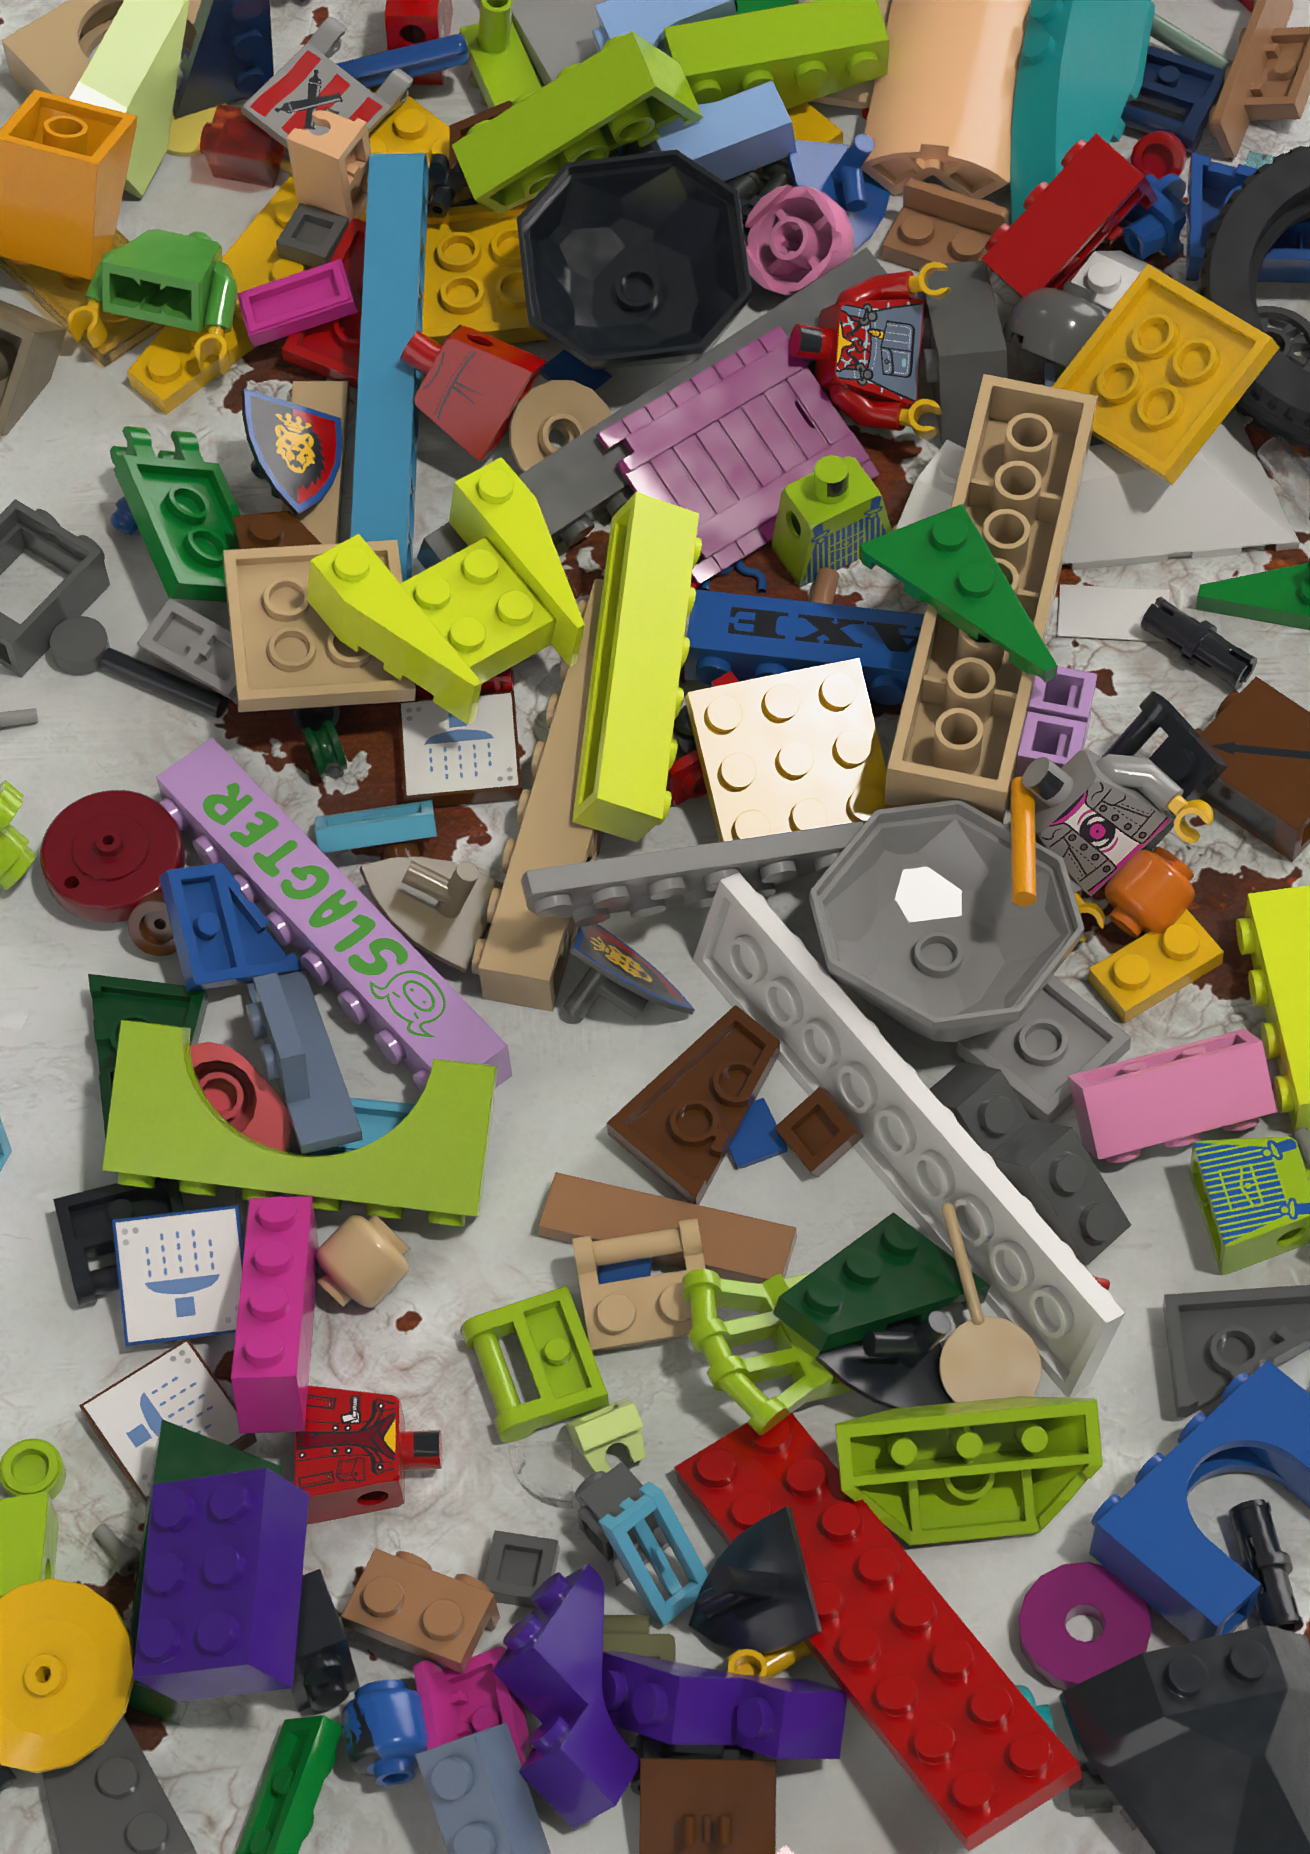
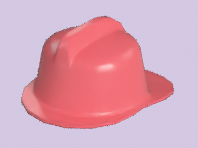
M213 1042L190 1045L193 1067L199 1084L217 1112L233 1127L251 1139L268 1147L286 1152L292 1132L291 1121L286 1106L275 1089L244 1056L229 1046Z

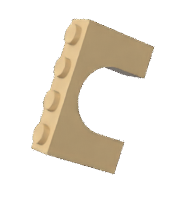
M69 0L30 24L19 28L2 40L10 76L28 95L36 89L70 98L90 62L88 59L90 54L101 43L124 0ZM201 0L189 1L183 44L190 51L197 34L194 21Z

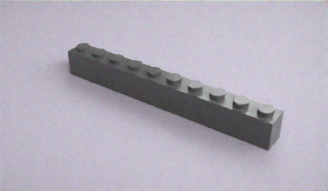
M867 247L520 474L518 477L538 501L554 546L563 541L567 546H572L593 530L595 525L592 522L606 512H609L613 517L634 495L633 490L616 466L620 460L630 455L623 443L606 451L596 436L599 432L778 326L782 328L789 340L791 331L796 324L818 327L821 309L835 304L842 291L872 276L887 274ZM804 359L808 365L807 367L814 374L815 360ZM447 522L423 539L417 559L425 569H428L463 550L468 545L450 523Z

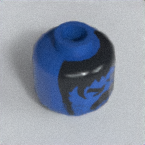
M380 1680L363 1685L354 1692L355 1698L344 1707L341 1716L350 1767L361 1775L375 1777L376 1784L381 1786L406 1783L415 1777V1769L419 1767L415 1754L427 1750L428 1738L421 1697L415 1690L407 1689L406 1683L400 1680Z

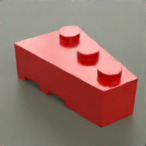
M1097 133L1088 142L1082 139L1074 144L1061 161V165L1064 167L1050 184L1044 181L1037 185L1025 199L1023 207L1026 210L1011 226L1005 223L999 227L985 245V249L988 252L981 260L1021 298L1030 291L1042 287L1055 288L1062 291L1066 280L1071 282L1085 264L1087 257L1104 239L1109 244H1112L1123 233V229L1118 224L1138 203L1145 210H1148L1158 200L1146 177Z

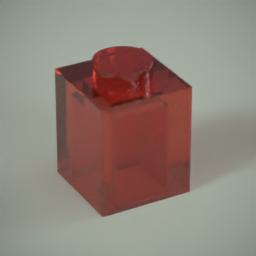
M218 104L212 123L207 122L204 125L200 138V151L205 155L213 177L274 188L286 147L243 115L241 108Z

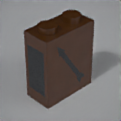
M1255 677L1240 693L1234 690L1227 695L1219 706L1215 719L1204 730L1200 728L1195 729L1228 765L1226 770L1200 799L1293 862L1310 844V712L1258 677Z

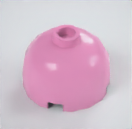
M785 185L775 188L761 197L749 213L745 227L750 228L747 237L748 247L746 246L750 276L763 288L789 297L851 258L854 253V233L846 211L826 193L811 187Z

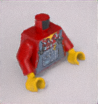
M931 262L926 264L917 276L912 271L876 275L842 291L835 304L821 309L818 327L803 324L794 325L789 340L791 357L815 360V379L824 392L829 393L832 403L856 424L902 431L905 426H911L919 438L924 440L934 438L938 434L935 427L918 424L919 417L925 413H933L935 415L943 413L940 406L933 400L921 399L917 401L925 300L914 298L917 292H925L933 299L946 298L951 293V288L945 287L931 290L928 287V279L934 272H946L950 269L941 262Z

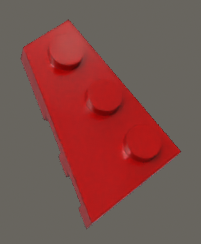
M353 217L329 262L342 259L358 312L289 335L282 348V354L285 361L335 381H348L350 387L358 390L366 222Z

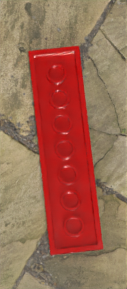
M792 1413L761 1436L747 1422L674 1467L678 1482L728 1546L739 1534L762 1518L786 1506L791 1507L822 1628V1633L805 1640L804 1643L840 1689L847 1693V1698L968 1852L1082 1779L1081 1767L1078 1761L865 1501L861 1499L855 1502L841 1491L838 1468Z

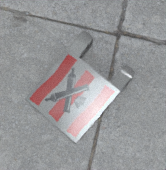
M328 17L311 39L242 106L241 113L287 149L286 138L294 128L308 130L314 135H324L330 130L313 122L312 112L318 110L329 111L354 122L357 118L367 122L368 133H370L390 112L399 108L407 100L409 94L407 89L412 85L413 79L403 70L395 69L375 94L329 59L340 49L342 44L340 37L345 34L346 27L334 17Z

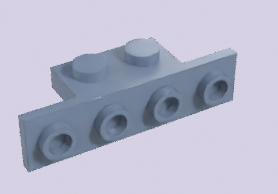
M305 969L281 975L275 972L253 977V981L246 982V989L251 1004L246 1005L250 1029L255 1041L260 1039L264 1041V1044L260 1045L264 1071L268 1082L274 1080L278 1082L301 1153H310L363 1140L357 1116Z

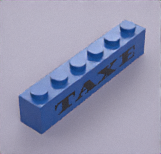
M696 590L695 603L690 613L687 631L690 648L685 661V680L700 681L711 686L712 681L729 671L741 682L859 658L869 700H874L883 705H896L903 703L924 614Z

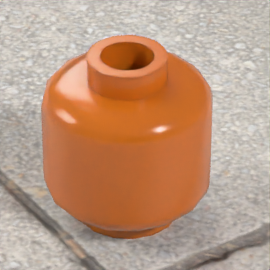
M1155 847L1152 852L1140 850L1114 874L1105 887V897L1113 908V911L1108 916L1109 919L1119 929L1133 938H1138L1142 932L1148 933L1151 931L1155 934H1164L1167 928L1174 925L1192 904L1195 890L1190 881L1194 874L1179 858L1161 847Z

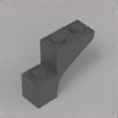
M960 1062L929 1089L941 1104L954 1114L957 1122L976 1144L992 1157L997 1168L1018 1192L1032 1203L1035 1211L1060 1240L1070 1246L1081 1263L1090 1264L1131 1226V1223L1073 1128L1031 1119L1001 1069Z

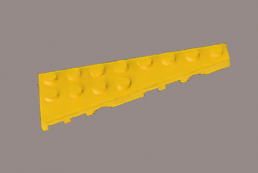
M380 86L369 88V90L375 94ZM409 95L399 108L390 112L369 133L372 154L426 153L429 167L431 156L439 153L444 154L448 158L450 168L449 126ZM293 174L290 175L222 257V262L228 264L232 270L238 293L314 268L278 256L276 241L298 207ZM367 210L359 220L366 222ZM238 296L231 332L224 334L229 349L231 365L255 348L247 333ZM165 325L128 369L130 385L166 415L221 374L218 354H212L205 359L203 372L198 367L195 343L202 335L207 334L208 330L203 327L200 332Z

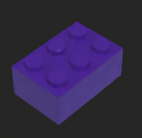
M268 1468L153 1484L133 1673L134 1680L177 1702L293 1688L309 1493Z

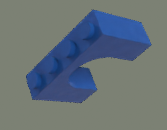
M1269 1360L1261 1365L1251 1376L1245 1372L1236 1376L1220 1397L1221 1404L1209 1416L1203 1412L1195 1415L1181 1431L1177 1439L1179 1444L1166 1457L1161 1453L1153 1455L1138 1472L1134 1481L1136 1485L1122 1498L1118 1494L1111 1495L1099 1507L1091 1520V1524L1095 1529L1089 1554L1192 1642L1234 1632L1252 1614L1261 1583L1200 1531L1188 1507L1187 1496L1201 1482L1214 1475L1243 1471L1260 1474L1278 1482L1310 1508V1394Z

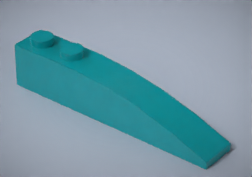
M1031 0L1016 79L1012 117L1010 165L1012 224L1026 210L1023 207V203L1031 191L1044 181L1050 184L1064 168L1061 165V161L1074 144L1082 139L1088 142L1095 133L1101 136L1108 144L1120 141L1126 123L1120 118L1127 101L1137 99L1142 87L1155 5L1151 0Z

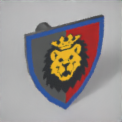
M599 924L578 928L570 953L585 962L590 968L563 1005L565 1010L572 1016L584 1019L599 996H602L634 1019H637L649 1000L672 1010L693 1014L695 1009L680 991L660 971L626 943Z

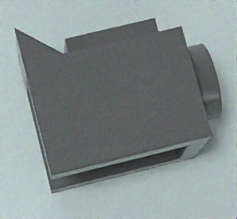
M620 1462L607 1473L598 1471L581 1483L575 1492V1498L580 1503V1509L577 1511L580 1530L607 1561L613 1558L616 1587L629 1578L598 1521L608 1513L614 1518L622 1513L619 1504L628 1497L635 1502L642 1497L639 1489L643 1485L623 1462ZM650 1513L644 1519L660 1548L664 1551L670 1545L653 1514ZM630 1529L627 1534L643 1563L646 1565L649 1560L632 1529Z

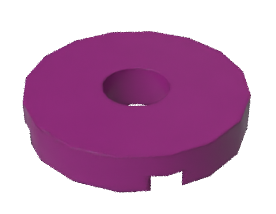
M1091 1562L1063 1564L1041 1575L1025 1594L1018 1619L1021 1651L1032 1669L1054 1687L1067 1690L1122 1662L1147 1652L1152 1631L1148 1604L1103 1565ZM1088 1615L1099 1621L1102 1625L1103 1633L1093 1641L1084 1642L1072 1637L1066 1629V1624L1075 1616Z

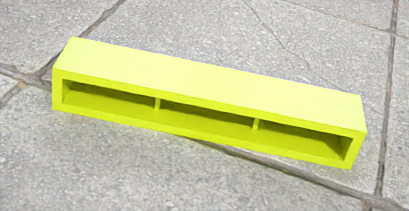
M635 492L611 520L572 819L574 823L633 842H638L656 825H661L665 821L671 806V792L666 790L668 771L675 761L678 749L677 740L672 738L674 720L681 710L684 699V691L678 686L680 669L687 659L690 648V640L688 637H685L686 619L693 609L696 598V590L694 587H691L692 569L699 559L702 548L701 539L696 537L699 513L639 492Z

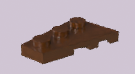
M737 1005L733 1006L607 1122L608 1135L688 1203L699 1205L780 1054V1041Z

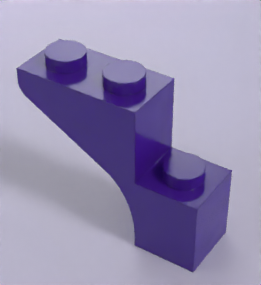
M589 1563L567 1577H564L560 1572L555 1573L539 1586L531 1597V1601L536 1605L531 1614L519 1620L505 1635L503 1643L508 1648L493 1669L496 1676L542 1723L529 1740L534 1749L524 1762L519 1773L573 1829L615 1807L639 1769L641 1761L618 1733L605 1706L602 1692L605 1587L602 1578Z
M603 1651L602 1692L608 1714L615 1726L671 1745H736L775 1759H840L848 1697L847 1693L843 1690L808 1679L744 1675L626 1652Z

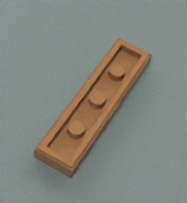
M557 1172L555 1173L538 1224L539 1236L573 1244L572 1238L591 1236L593 1242L678 1228V1221L697 1218L705 1268L715 1271L723 1279L758 1284L763 1283L776 1274H782L785 1278L797 1239V1227ZM683 1252L653 1257L652 1262L686 1270Z

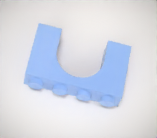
M608 0L595 5L600 27L593 29L592 35L598 52L602 50L603 45L611 38L628 34L631 31L664 52V27L736 15L734 0ZM773 81L717 102L698 104L704 118L685 126L682 118H679L658 128L657 130L661 138L650 143L653 150L647 153L677 149L722 181H726L786 158L789 153L797 152L792 121Z

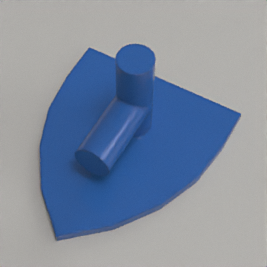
M858 134L850 145L795 140L797 152H791L787 156L794 186H807L824 192L846 211L853 228L855 252L874 234L885 216L890 192L862 170V165L875 147L873 139L866 134Z

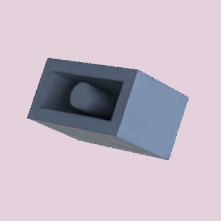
M507 1722L415 1754L448 1854L551 1853L527 1781L519 1773L522 1766Z

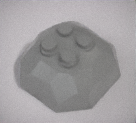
M960 799L876 810L812 887L809 896L824 957L831 977L910 1030L933 1041L957 1042L1011 1025L1018 1021L1074 949L1084 933V924L1064 858L1036 843V902L1030 906L1015 905L1012 902L1011 828Z

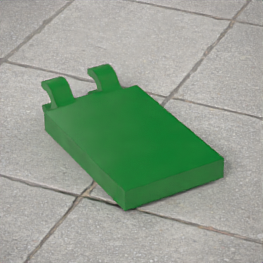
M125 426L122 431L127 441V447L112 446L110 449L111 460L115 465L113 471L168 598L227 602L223 550L237 549L233 535V516L242 514L219 463L204 462L199 450L198 439L192 432L172 431L170 436L175 445V452L160 450L157 458L152 448L151 436L148 430L141 427Z

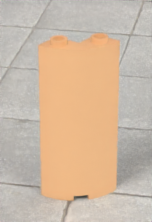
M892 0L886 28L890 39L888 73L875 80L864 134L870 136L875 144L873 151L862 165V170L894 196L903 192V187L908 178L922 181L931 175L937 177L954 192L976 199H982L1010 183L1011 134L1016 79L1031 0Z

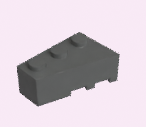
M982 260L947 263L944 265L950 269L949 271H938L930 275L928 287L931 290L945 287L951 288L952 291L946 298L933 299L925 292H917L914 298L925 300L921 352H923L926 383H932L934 401L940 406L943 413L936 415L941 447L946 440H949L966 448L983 374L1008 379L1006 343L988 269ZM919 266V273L924 266Z

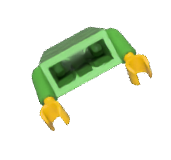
M151 229L126 245L111 249L103 254L84 296L88 300L87 306H80L72 310L67 319L68 327L76 342L80 341L82 334L87 330V338L93 348L100 347L107 338V329L100 318L102 310L108 313L200 332L204 327L208 330V333L202 335L195 343L198 367L203 372L205 359L212 354H218L220 372L225 374L231 366V358L224 334L231 332L238 294L237 285L230 266L222 262L221 245L216 241H212L205 233L192 232L189 235H183L160 229Z

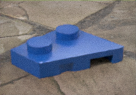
M223 863L166 870L159 877L187 992L244 984L253 981V977L275 972L278 975L302 969L300 960L294 952L287 956L265 927L270 922L256 904L248 901L243 896L240 884Z

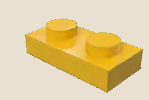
M1186 909L1176 923L1168 927L1164 934H1155L1150 931L1090 967L1088 981L1125 1024L1220 966L1223 961L1224 951Z

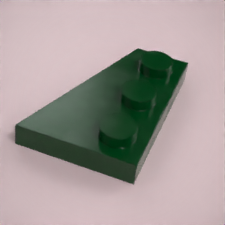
M88 974L94 1015V1036L100 1071L99 1083L105 1140L121 1020L191 1028L190 1045L198 1044L209 1001L206 989L187 992L185 985Z
M893 1212L780 1295L773 1315L823 1352L863 1340L865 1333L868 1331H885L887 1325L913 1316L918 1322H922L930 1313L940 1311L943 1307L959 1302L965 1308H968L955 1258ZM972 1272L981 1304L984 1303L991 1285Z

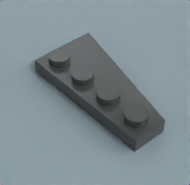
M124 1716L106 1742L73 1766L42 1772L60 1854H197Z

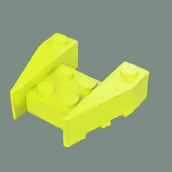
M502 457L454 482L449 523L468 547L408 580L399 583L360 534L310 560L306 600L337 638L356 652L362 648L384 662L383 669L400 681L406 677L434 695L433 702L467 725L476 721L482 683L544 648L552 645L569 667L576 665L585 626L538 501Z

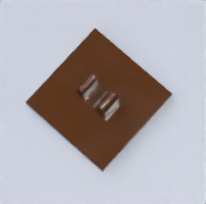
M641 1758L639 1854H776V1760Z

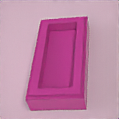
M342 259L237 294L247 333L253 347L358 312Z

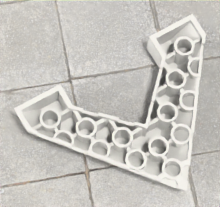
M1094 251L1071 282L1096 292L1097 295L1093 304L1109 314L1147 263L1122 251ZM1158 269L1159 271H1161V272H1163L1164 274L1168 275V273H1166V272H1164V271ZM1233 407L1173 485L1106 443L1089 446L1062 564H1071L1072 570L1164 562L1168 561L1169 557L1190 555L1191 559L1238 555L1242 553V547L1275 544L1276 551L1299 549L1300 542ZM946 440L917 477L895 530L950 509L965 448Z

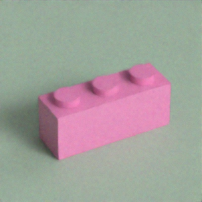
M1246 1029L1068 1075L1082 1144L1098 1160L1104 1159L1107 1163H1120L1135 1159L1141 1155V1148L1163 1143L1166 1147L1189 1145L1200 1139L1201 1132L1220 1127L1225 1131L1245 1130L1259 1124V1117L1277 1112L1263 1042Z

